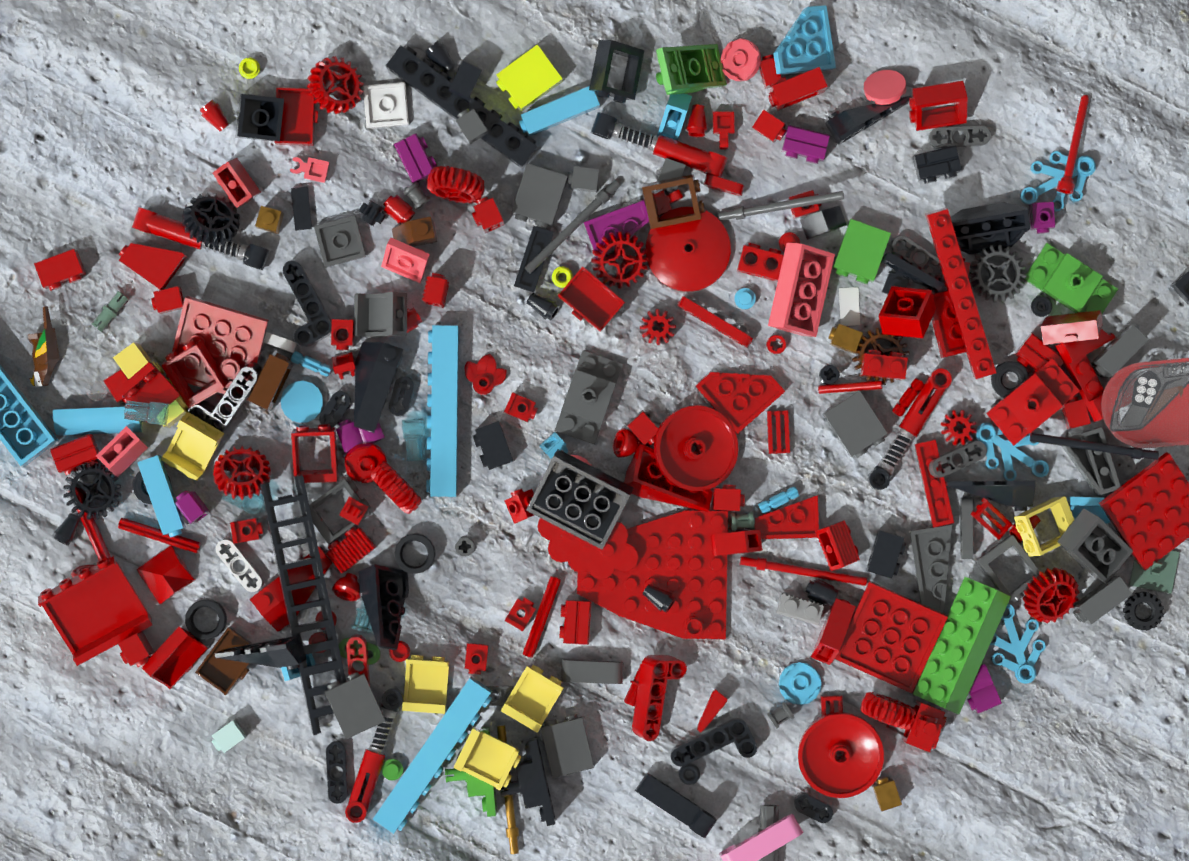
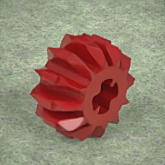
M659 309L655 311L656 316H653L652 312L648 311L647 314L650 320L645 317L642 318V321L648 325L640 326L641 330L647 329L648 331L643 333L642 337L645 338L650 334L651 337L648 341L650 344L654 338H657V345L661 343L660 338H663L664 342L668 343L669 340L666 334L674 337V333L668 330L676 328L675 324H668L674 320V317L671 316L666 320L665 317L668 314L666 310L662 316H659ZM654 322H657L658 324L662 323L664 325V327L661 328L663 330L662 332L659 333L658 330L653 331L652 327L655 326L653 325Z
M953 410L951 411L953 419L947 414L944 416L948 423L941 422L940 425L947 427V430L941 431V434H949L945 438L946 442L950 441L953 437L952 444L956 446L958 439L961 445L966 444L965 438L969 441L973 440L969 433H976L977 430L970 429V426L977 423L976 421H968L972 417L971 414L964 418V410H960L959 416ZM956 422H959V425L962 424L964 427L961 429L960 434H958V431H954L953 427L956 426Z

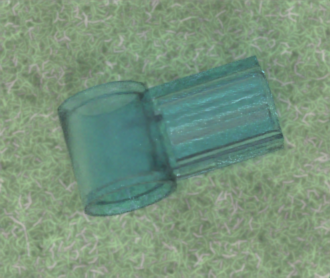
M126 401L124 419L167 425L169 404Z
M424 418L402 420L407 461L426 460Z
M223 493L221 498L246 511L248 514L257 515L265 509L263 499L254 494L251 499L248 496H244V499L241 500L240 496H237L233 500L232 494L225 496ZM253 499L259 502V508L256 511H252L249 506Z

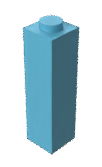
M590 86L521 114L522 120L519 121L523 133L528 132V135L532 136L600 108L595 92L590 91Z
M161 455L137 462L162 534H169L170 538L182 534L181 529L186 528L180 510L175 505L177 501L161 460Z

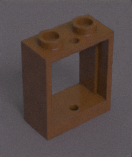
M694 174L646 183L642 186L651 229L700 220L702 213H705L704 202L699 200L698 192H701L699 179L695 180ZM689 184L694 213L660 220L654 190Z
M276 353L275 356L269 355L248 399L249 402L266 410H273L294 366L289 363V358L279 353Z

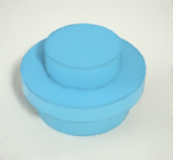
M742 288L736 292L734 301L740 309L746 310L755 304L756 296L752 290Z

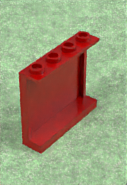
M114 556L99 560L97 565L92 568L82 569L77 576L62 580L58 586L53 589H45L38 596L39 607L42 606L71 651L73 661L77 666L153 625L152 617Z

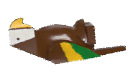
M48 306L43 307V333L27 334L29 342L33 345L32 359L34 364L33 377L29 379L30 383L35 387L49 385L53 369L60 360L55 328H52Z

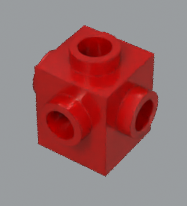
M521 488L512 492L511 498L504 500L514 524L534 516V514L526 511L534 495L532 489L524 492Z

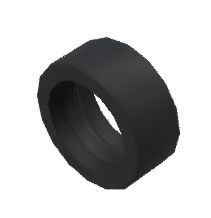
M417 533L401 538L394 552L395 561L398 566L411 574L423 573L428 570L434 563L436 556L435 547L431 540ZM418 541L427 548L428 556L422 565L410 566L403 559V549L409 542Z
M203 599L193 603L188 608L185 615V624L192 636L200 640H209L219 636L224 631L227 624V615L220 603L210 599ZM202 607L214 609L219 617L216 628L210 632H202L194 624V615Z

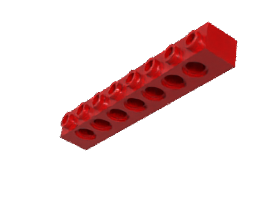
M945 207L925 213L973 377L979 379L996 374L949 211Z

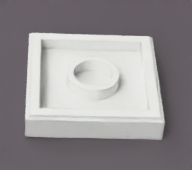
M405 82L363 86L367 129L409 125Z

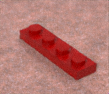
M936 440L914 444L932 528L952 524L954 519L944 477L936 478L929 472L930 462L940 457ZM938 464V467H936V470H937V471H941L942 465H941V464H940V465Z

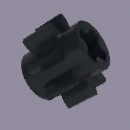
M370 200L368 205L363 202L358 210L363 213L360 219L373 227L376 222L381 224L386 216L382 214L384 208Z

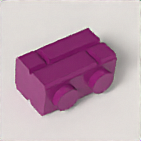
M788 125L781 152H785V156L798 159V156L806 158V162L818 164L819 161L823 162L830 135Z
M416 133L394 144L413 184L428 178L431 169L438 167L433 156L428 157L425 149L428 146L423 136L419 138Z

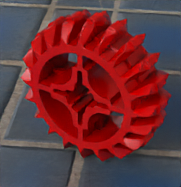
M336 56L330 59L326 57L321 62H317L315 67L310 70L311 75L307 79L312 83H309L307 88L312 89V92L309 93V96H315L316 99L313 103L319 102L320 109L326 107L327 113L333 111L335 114H339L341 111L346 113L349 109H353L356 106L355 103L361 100L359 96L364 91L360 88L364 83L358 79L362 75L355 73L358 67H350L351 61L345 63L344 58L337 60ZM340 81V82L337 84V87H335L334 89L331 90V88H332L333 86H335L334 83Z
M438 166L431 169L428 175L427 189L437 197H442V199L471 204L473 202L476 203L484 194L485 181L482 177L469 170L456 168L455 166Z
M618 231L617 237H615L610 232L609 240L603 236L602 240L604 243H596L599 251L592 250V253L597 256L591 258V262L596 264L592 267V270L598 271L596 277L598 279L602 278L603 284L609 282V286L612 287L617 282V287L621 289L623 282H625V285L630 287V280L637 283L638 280L635 277L637 275L640 277L644 276L640 270H647L648 268L645 264H642V262L649 261L648 257L643 256L648 251L646 248H642L644 245L642 241L637 242L638 237L636 235L631 237L630 233L626 232L623 237L622 232ZM623 244L633 247L636 256L625 254ZM616 245L614 252L604 257L606 252L612 246ZM621 254V256L624 258V261H621L622 263L618 264L615 260L616 258L618 259V256H620ZM608 263V265L615 266L616 275L606 272L604 264ZM628 265H634L633 268L625 274V268Z
M242 445L238 450L233 446L232 452L225 450L224 455H219L218 461H215L213 470L214 482L218 485L219 491H224L225 496L232 494L233 500L237 496H240L241 500L244 499V496H248L251 499L253 494L259 496L261 490L259 483H270V463L266 460L265 454L260 455L259 449L253 452L251 446L248 449H244ZM254 467L259 471L258 475L252 470ZM227 471H229V472L231 473V475H232L231 478L227 477V475H226V472H227Z
M383 462L371 473L374 482L404 513L410 514L422 503L421 497L388 463Z
M1056 567L1052 570L1047 568L1045 573L1039 571V576L1037 577L1032 576L1033 581L1027 583L1029 588L1023 590L1025 596L1022 598L1028 614L1037 621H1043L1047 624L1050 620L1055 623L1057 618L1063 619V615L1066 613L1070 614L1069 610L1070 608H1075L1074 602L1078 601L1077 595L1080 593L1078 590L1079 585L1074 577L1066 570Z
M874 692L866 693L860 709L862 713L875 720L906 730L911 729L917 714V709L897 699Z

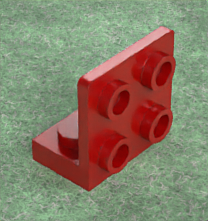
M148 362L116 390L121 397L127 399L147 423H150L180 397L178 391L151 362Z

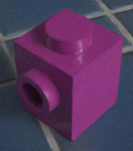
M1054 202L1030 204L1031 230H1037V234L1050 233L1049 229L1055 228Z

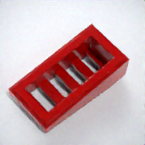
M716 689L712 691L697 725V730L700 733L704 731L728 701Z

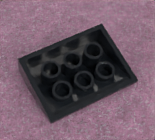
M557 449L526 511L603 549L634 488Z

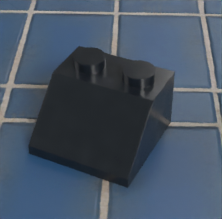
M241 94L239 97L235 138L280 142L284 99Z

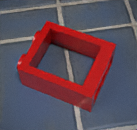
M820 67L773 85L768 99L772 108L776 107L777 111H780L824 93L828 86Z
M964 81L913 88L912 97L909 98L911 109L909 111L910 122L915 124L916 131L967 123L968 97ZM954 103V106L922 111V108Z
M193 340L182 347L184 350L179 353L176 351L171 352L165 356L166 361L161 365L188 408L224 389L229 383L227 379L221 376L219 366L202 340L196 343ZM197 351L215 381L193 393L174 363Z
M329 424L318 425V428H309L308 425L296 426V429H293L291 433L294 476L302 474L305 483L337 482L339 476L336 427H330ZM330 435L332 469L301 470L299 437Z

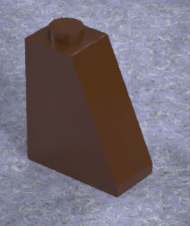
M431 217L410 220L392 229L393 239L412 247L437 242L434 221Z

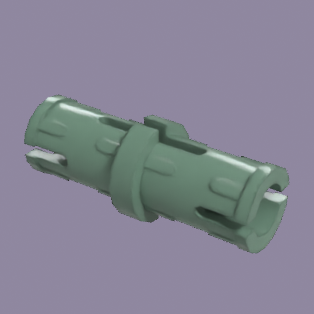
M117 291L108 305L102 307L104 310L91 323L94 327L99 325L97 328L99 331L103 332L112 318L118 316L116 313L129 300L126 296L121 298L123 295L121 292Z

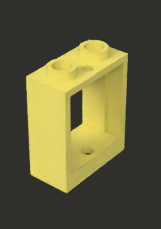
M1065 496L1054 497L1014 517L1016 529L1022 537L1024 549L1029 556H1041L1061 546L1057 541L1074 521ZM1050 508L1060 536L1039 545L1029 518Z

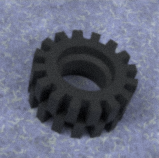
M1136 592L1127 598L1128 601L1124 603L1123 613H1125L1124 618L1130 626L1138 630L1147 631L1161 623V618L1164 617V606L1161 605L1162 602L1156 595L1149 592ZM1140 603H1147L1151 607V615L1147 619H1140L1136 615V607Z

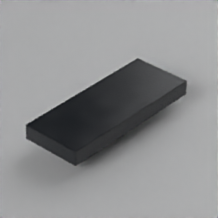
M308 187L291 188L295 231L312 229Z

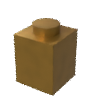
M261 206L255 227L279 234L284 213Z
M838 324L836 328L832 327L828 339L831 340L830 345L850 353L853 352L854 354L863 333Z
M888 777L877 779L876 784L872 785L880 810L885 811L901 806L902 803L894 780L888 779Z

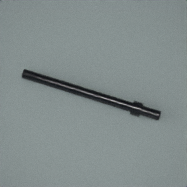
M1037 433L1030 434V441L1127 455L1139 460L1141 458L1158 460L1159 451Z

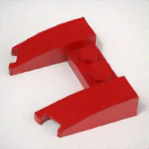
M1102 328L1099 332V339L1066 342L1056 345L1075 385L1080 390L1079 393L1094 422L1106 418L1101 409L1104 389L1086 355L1116 338L1113 333L1108 334ZM1137 377L1131 382L1132 378L1126 381L1119 395L1114 413L1118 411V408L1120 410L1131 403L1133 385Z

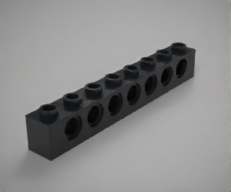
M400 45L385 65L388 70L455 120L459 118L457 115L463 112L457 108L458 103L463 100L469 103V111L474 109L477 114L483 113L486 116L483 124L488 130V134L481 137V139L521 169L526 166L538 150V147L535 145L536 141L527 134L525 137L518 133L520 129L511 122L506 124L501 120L503 117L494 109L491 112L484 107L485 103L476 96L474 99L469 96L468 100L454 93L449 98L441 97V90L450 88V80L452 78L443 71L440 73L436 72L433 69L434 65L424 58L422 61L416 57L417 52L411 47L407 46L404 48ZM409 63H416L418 65V69L414 73H409L406 70ZM428 75L435 78V82L430 86L423 83V79ZM495 126L502 127V135H492V128ZM515 138L520 141V146L517 149H511L508 146L511 139Z

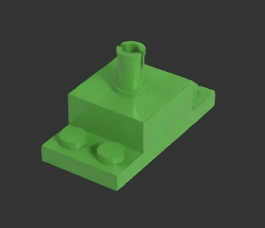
M718 44L662 47L656 50L661 72L656 74V80L658 84L664 85L667 95L695 93L707 88H718L727 85L722 70L723 66Z
M1048 243L1044 245L1027 271V277L1023 278V280L1074 313L1101 310L1103 314L1118 291L1116 287L1102 279L1103 276L1070 254H1063Z
M489 727L480 728V731L490 735ZM455 768L445 769V775L454 774V776L445 777L446 783L465 780L467 782L468 797L485 795L482 799L483 812H487V817L497 815L494 786L464 771H459Z

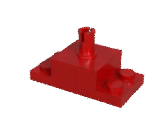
M1052 358L986 412V414L1014 446L1061 409L1080 390Z

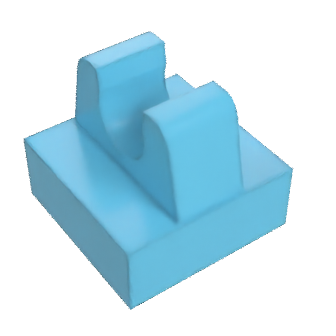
M556 432L540 445L541 449L550 459L553 458L557 449L568 453L567 444Z

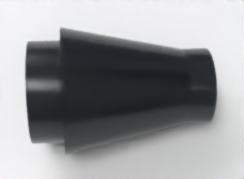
M438 40L425 51L428 54L427 57L445 72L455 65L444 44H440Z
M534 293L529 296L526 302L545 320H552L559 310V305L556 304V301Z
M69 513L68 517L54 532V539L69 546L74 541L81 519Z
M648 584L642 594L660 612L663 610L666 613L676 599L672 596V593Z

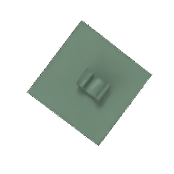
M1170 551L1159 561H1154L1153 565L1147 570H1143L1134 558L1129 585L1171 594L1180 552Z

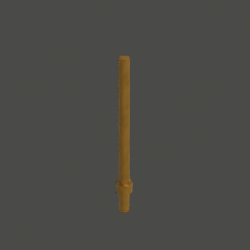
M505 725L497 726L498 739L507 743ZM513 795L504 796L508 826L506 828V837L509 838L510 854H519L517 840L519 829L516 827Z

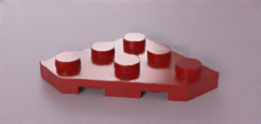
M710 372L695 386L714 409L727 418L737 434L786 392L771 375Z

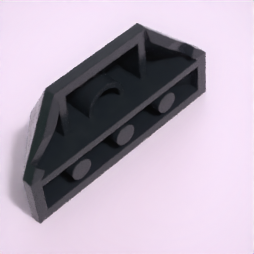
M1006 202L962 209L950 217L959 248L967 254L981 253V250L984 248L990 251L989 246L991 245L994 246L995 250H997L998 245H1002V249L1012 247L1025 232L1030 230L1027 208Z

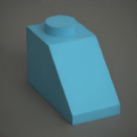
M687 94L670 95L657 137L663 135L678 141L692 96Z

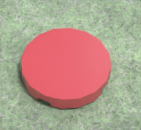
M742 38L728 43L721 55L723 73L729 79L739 82L747 81L754 77L761 63V54L758 47L752 41Z
M881 70L871 74L864 82V94L869 101H875V104L886 105L900 100V96L906 93V80L897 71Z

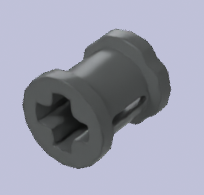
M419 182L414 183L403 192L414 203L416 210L424 206L431 199L421 190Z
M463 537L455 544V549L461 556L466 557L474 552L475 544L472 539ZM463 541L471 544V548L467 550L468 553H464V550L459 548Z
M785 701L781 707L767 713L776 729L788 719L795 718Z

